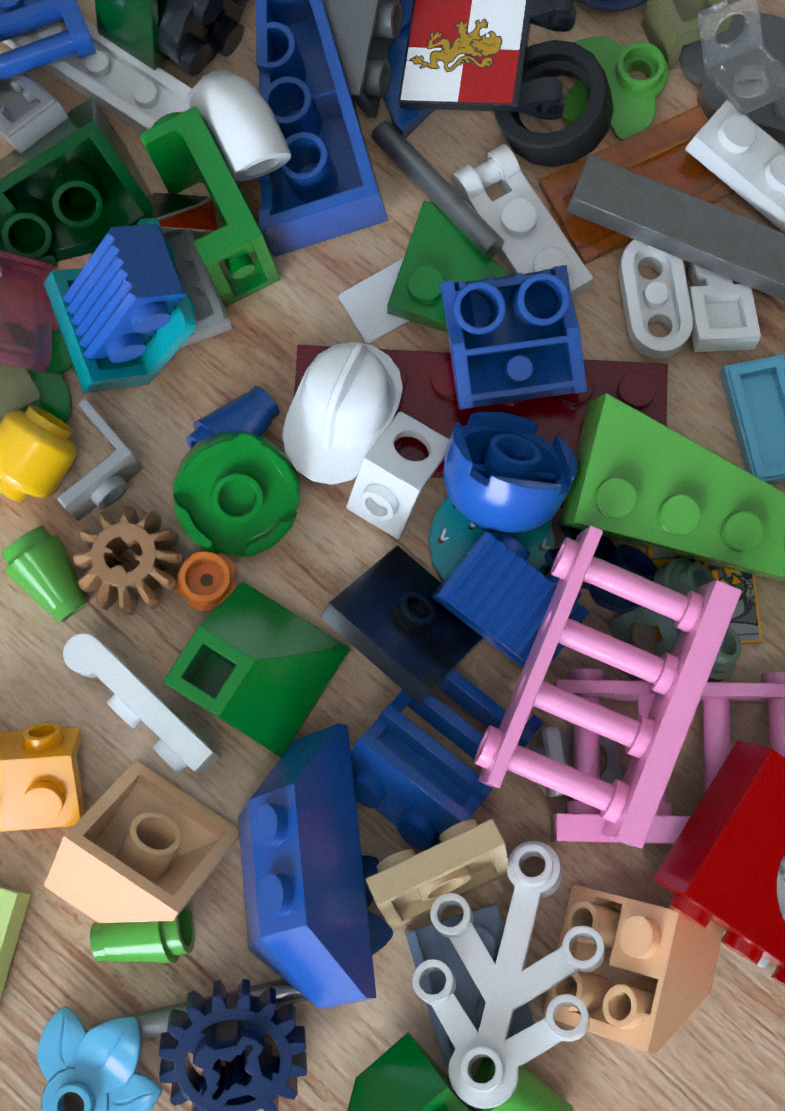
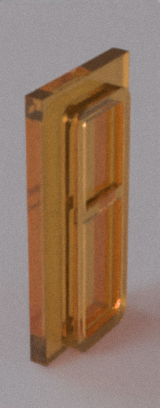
M700 105L593 154L596 157L711 204L736 193L685 150L694 136L708 122ZM587 157L539 181V186L551 206V215L584 265L628 245L634 240L566 212Z

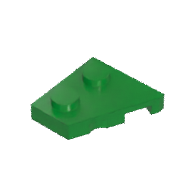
M423 201L387 304V314L448 333L439 283L453 280L454 282L483 280L487 277L497 278L511 275L492 258H486L433 203Z

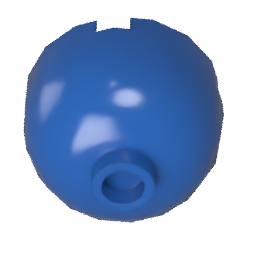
M477 412L471 414L466 426L461 427L460 422H458L453 427L446 448L443 475L446 492L453 505L483 531L489 533H521L541 527L552 519L568 496L578 473L577 457L563 439L556 435L551 445L545 439L535 435L539 424L524 417L504 412Z

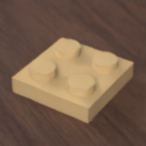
M493 818L478 825L475 819L460 822L448 828L439 836L440 844L417 855L414 849L402 850L385 858L376 866L379 873L366 878V882L378 908L392 930L430 912L434 901L444 894L455 893L464 896L508 875L507 866H509L505 842Z

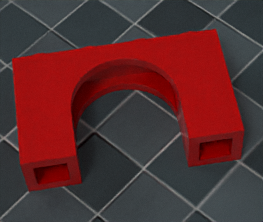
M737 740L659 867L653 880L674 894L669 903L673 910H676L688 920L704 929L710 920L723 928L726 932L720 942L756 965L761 957L774 964L776 968L771 978L785 987V921L782 917L777 897L778 871L785 853V757L773 748Z

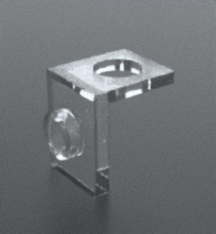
M726 0L698 13L705 75L741 115L785 97V67L763 46L759 0ZM731 15H744L745 26L742 33L730 43H717L716 32L719 25Z

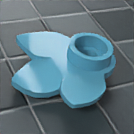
M67 1006L58 1010L45 1026L38 1045V1063L48 1082L42 1094L41 1110L67 1111L64 1106L65 1095L67 1092H75L84 1101L83 1111H150L163 1089L152 1078L135 1072L142 1048L139 1019L136 1016L119 1017L106 1021L87 1032L84 1023L72 1009Z

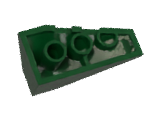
M92 97L66 113L69 117L22 154L13 150L0 160V276L34 267L41 271L57 267L58 261L93 254L111 227L137 225L140 219L153 218V197L127 147Z

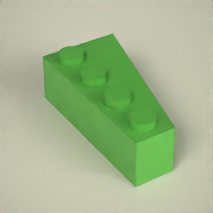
M607 393L589 401L575 455L577 457L578 473L568 496L564 500L558 525L584 531L589 526H593L602 530L601 536L785 584V492Z

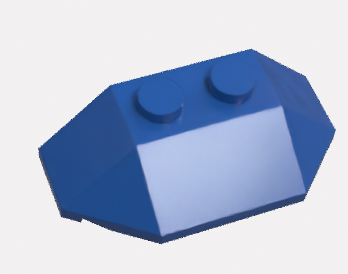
M338 723L294 740L238 816L248 950L318 1008H332L377 998L348 725Z

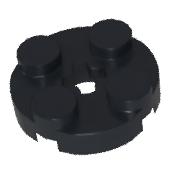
M169 0L159 26V50L168 56L166 57L167 60L189 75H198L218 53L227 57L238 47L244 35V26L239 21L249 0Z

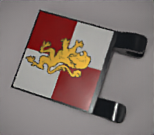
M413 0L398 98L400 108L521 112L545 120L559 119L564 112L565 105L561 81L555 77H541L523 83L531 24L557 32L570 31L574 27L576 19V9L573 6L574 0Z

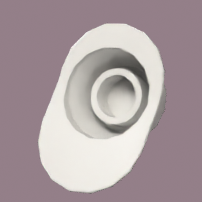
M359 342L337 344L317 355L307 368L286 415L282 433L285 454L296 471L313 482L329 485L352 481L358 476L364 457L391 423L400 404L403 391L400 371L389 355L373 345Z

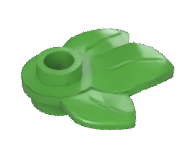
M594 36L573 42L593 53L605 71L613 101L614 113L610 128L614 135L621 142H625L645 132L652 124L656 115L655 98L663 92L669 77L668 63L662 52L655 45L648 42H634L626 47H622L614 40L605 36ZM633 71H640L648 79L638 80L628 74ZM580 79L572 86L565 97L564 112L561 118L569 124L578 120L589 102L588 90Z

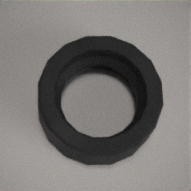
M551 40L528 47L523 81L524 83L541 77H557L561 75L580 79L588 90L589 102L587 108L577 121L563 130L543 134L531 132L525 128L520 120L519 112L495 111V118L514 152L532 164L557 167L575 163L594 151L608 133L614 109L611 89L605 71L594 54L577 43Z

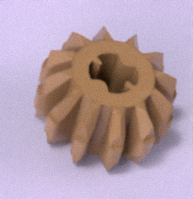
M125 505L121 511L120 523H116L107 512H100L98 522L104 530L99 535L91 530L84 529L80 531V539L92 549L91 551L79 552L73 556V563L78 568L88 570L82 575L78 584L86 593L98 590L95 603L102 609L108 610L119 599L121 611L125 615H134L137 609L138 597L140 596L151 609H155L160 606L159 598L153 591L158 585L172 592L178 587L177 581L170 574L166 573L165 570L178 569L184 563V557L181 553L170 550L177 543L179 537L173 528L159 531L162 519L156 512L150 511L139 521L134 507ZM131 549L137 555L134 559L139 565L133 571L127 572L120 566L124 562L119 556L126 550Z

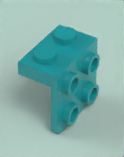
M156 218L140 219L137 225L158 224L160 226ZM165 238L175 263L173 247L170 241ZM83 268L51 271L43 284L83 394L150 384L195 331L196 309L192 298L187 294L186 297L181 299L182 303L175 305L177 309L171 311L170 322L157 329L156 334L151 336V340L146 342V351L142 355L121 363L111 362L109 358L89 360L82 355L85 348L78 344L82 337L74 333L78 326L70 322L73 315L66 311L69 303L62 300Z

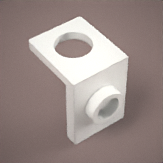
M398 412L364 457L346 508L396 539H399L408 525L424 486L445 458L449 439L407 414ZM401 437L416 438L427 447L429 456L422 461L407 460L397 453L394 441Z

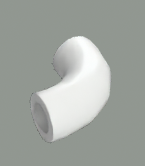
M226 70L212 71L203 76L188 94L184 111L194 106L197 107L215 144H218L235 181H247L264 176L277 170L291 159L290 150L271 108L259 91L248 80Z

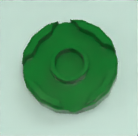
M248 431L219 432L198 442L180 461L172 483L174 512L185 535L204 551L217 555L223 553L226 555L235 554L236 557H249L275 546L292 528L297 515L296 510L299 505L300 486L288 456L270 439Z

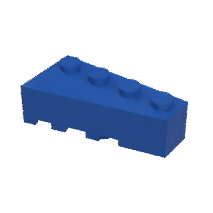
M256 0V62L259 69V93L271 108L291 153V159L286 164L269 174L258 177L261 185L259 229L273 256L283 255L389 221L323 0Z

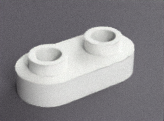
M633 240L625 248L618 267L628 336L634 348L644 356L654 359L669 358L681 351L693 329V315L683 259ZM642 266H650L657 271L658 278L652 280L645 279L640 275L638 269ZM651 323H661L667 328L668 335L656 337L650 333L648 325Z

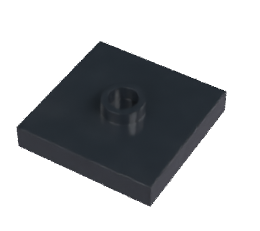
M398 545L331 600L320 615L325 622L419 705L484 639L431 598L441 582Z

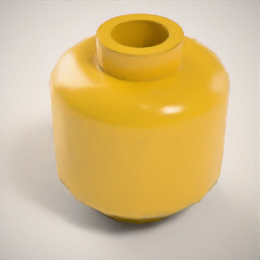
M29 405L26 412L22 410L7 412L0 422V493L20 503H24L28 495L37 498H47L54 495L78 455V449L70 438L74 430L58 417L34 405Z

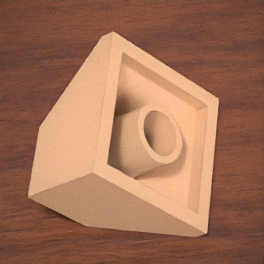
M135 760L64 835L44 886L98 923L174 921L239 839V827Z

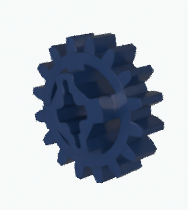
M242 979L237 993H227L222 981L217 980L214 981L211 998L205 1000L201 994L193 990L188 993L187 1013L177 1009H172L169 1013L168 1032L161 1033L158 1057L162 1059L159 1079L160 1083H172L170 1102L174 1106L190 1100L192 1102L191 1111H257L259 1109L263 1111H279L278 1095L292 1100L298 1095L297 1077L306 1076L307 1056L304 1051L307 1049L306 1031L304 1026H296V1008L292 1003L276 1009V990L269 987L258 998L251 995L250 980ZM267 1033L277 1045L278 1057L272 1054V1045L264 1041ZM188 1052L193 1054L192 1064L203 1069L200 1075L192 1066L188 1056Z

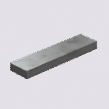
M592 154L588 155L566 212L785 301L784 233Z

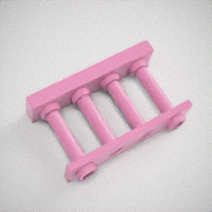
M589 526L577 535L576 540L566 537L557 553L551 569V575L560 578L501 725L499 729L491 725L487 728L478 747L474 764L483 767L478 782L487 786L500 788L508 770L600 809V817L607 820L602 832L603 835L626 845L643 849L742 590L715 580L698 587L696 592L690 590L686 595L593 556L603 531ZM583 581L675 620L674 627L680 629L681 632L672 655L666 652L662 657L656 656L568 618ZM558 643L650 682V690L657 694L648 717L641 715L637 720H634L543 681ZM534 706L625 745V753L631 755L632 758L623 781L615 779L612 784H609L518 745L532 707Z
M602 669L567 670V680L557 679L553 683L554 686L599 704V700L638 701V717L641 715L648 717L657 694L650 690V682L606 680V671ZM785 672L761 674V683H706L699 701L703 702L705 792L731 751L730 703L768 704L769 748H773L785 757ZM573 723V768L600 779V735ZM666 789L645 844H674L691 817L673 816V803H666ZM573 798V801H567V814L557 813L551 815V842L621 843L602 834L607 820L600 817L601 810Z

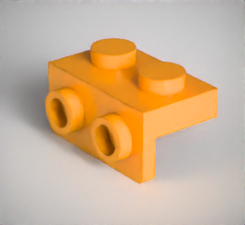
M46 722L32 725L23 731L0 732V832L74 826L86 813L77 753L82 742L80 727L61 728L57 723Z

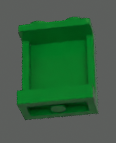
M194 106L184 112L169 113L159 118L152 128L140 135V138L169 194H177L197 183H203L226 225L193 242L226 306L228 307L279 281L280 277L264 237L197 107Z

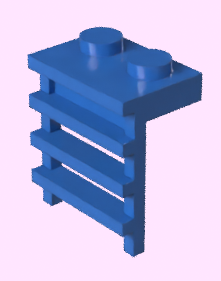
M453 670L437 686L439 690L487 728L491 725L499 729L506 710L457 671ZM401 690L391 704H388L371 727L361 735L351 750L355 797L358 803L365 807L376 809L397 826L399 834L408 844L420 850H427L441 843L439 836L445 830L460 822L469 820L494 787L478 782L479 775L401 712L408 706L474 760L484 735L430 693L419 705L405 691ZM534 714L526 723L519 739L518 745L522 747L529 743L544 723Z

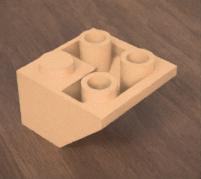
M572 884L557 949L562 947L563 939L569 930L577 926H588L595 929L602 937L605 957L597 969L591 972L578 971L547 990L541 1016L546 1017L549 1003L557 996L563 994L574 995L582 1000L588 1010L590 1017L588 1032L656 1054L711 992L721 946L720 940L723 937L724 929L711 920L704 929L688 920L676 910ZM589 938L577 939L571 947V954L578 960H589L595 955L597 945ZM564 1006L557 1011L555 1020L577 1027L581 1021V1012L573 1006Z

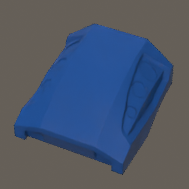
M567 265L555 266L551 269L526 274L516 273L512 276L487 277L483 280L454 282L453 280L439 283L459 409L587 392L580 329L572 300Z

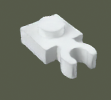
M689 263L688 277L694 285L690 286L688 291L693 315L691 337L694 352L754 350L761 338L752 288L744 284H733L732 279Z

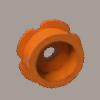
M204 550L195 551L185 558L180 570L176 573L177 592L180 596L188 599L187 604L191 608L201 612L212 611L216 605L221 604L238 587L237 582L234 580L236 567L232 560L223 553L217 555ZM205 575L213 577V583L210 586H203L201 583Z

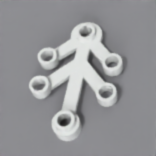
M528 841L518 845L508 858L507 874L514 887V892L496 964L472 925V909L462 896L455 893L444 894L434 901L430 910L433 925L441 935L451 940L486 1002L479 1032L454 994L456 979L445 963L433 959L424 961L415 969L412 977L414 991L425 1003L432 1005L455 1047L448 1069L451 1086L458 1097L476 1108L487 1109L503 1104L511 1097L517 1087L520 1066L561 1041L570 1042L580 1039L585 1035L590 1024L589 1013L582 1000L574 995L563 994L557 996L549 1003L546 1010V1018L507 1039L513 1012L578 971L591 972L597 969L605 957V947L600 934L591 927L577 926L567 932L563 939L562 947L524 969L540 901L552 895L558 889L562 880V867L556 852L549 845L540 841ZM533 856L542 858L546 865L544 871L539 876L528 877L521 872V866L527 858ZM451 905L461 907L464 915L458 925L446 927L441 924V914L446 907ZM589 938L596 943L597 950L591 959L581 961L572 956L571 947L577 939ZM440 971L446 976L444 989L434 995L425 993L423 989L425 977L430 972ZM564 1006H573L581 1012V1021L573 1030H562L555 1024L557 1011ZM481 1057H488L495 1063V1074L487 1083L474 1082L471 1077L472 1064Z

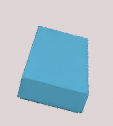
M784 354L724 366L720 371V377L745 471L770 485L785 482Z

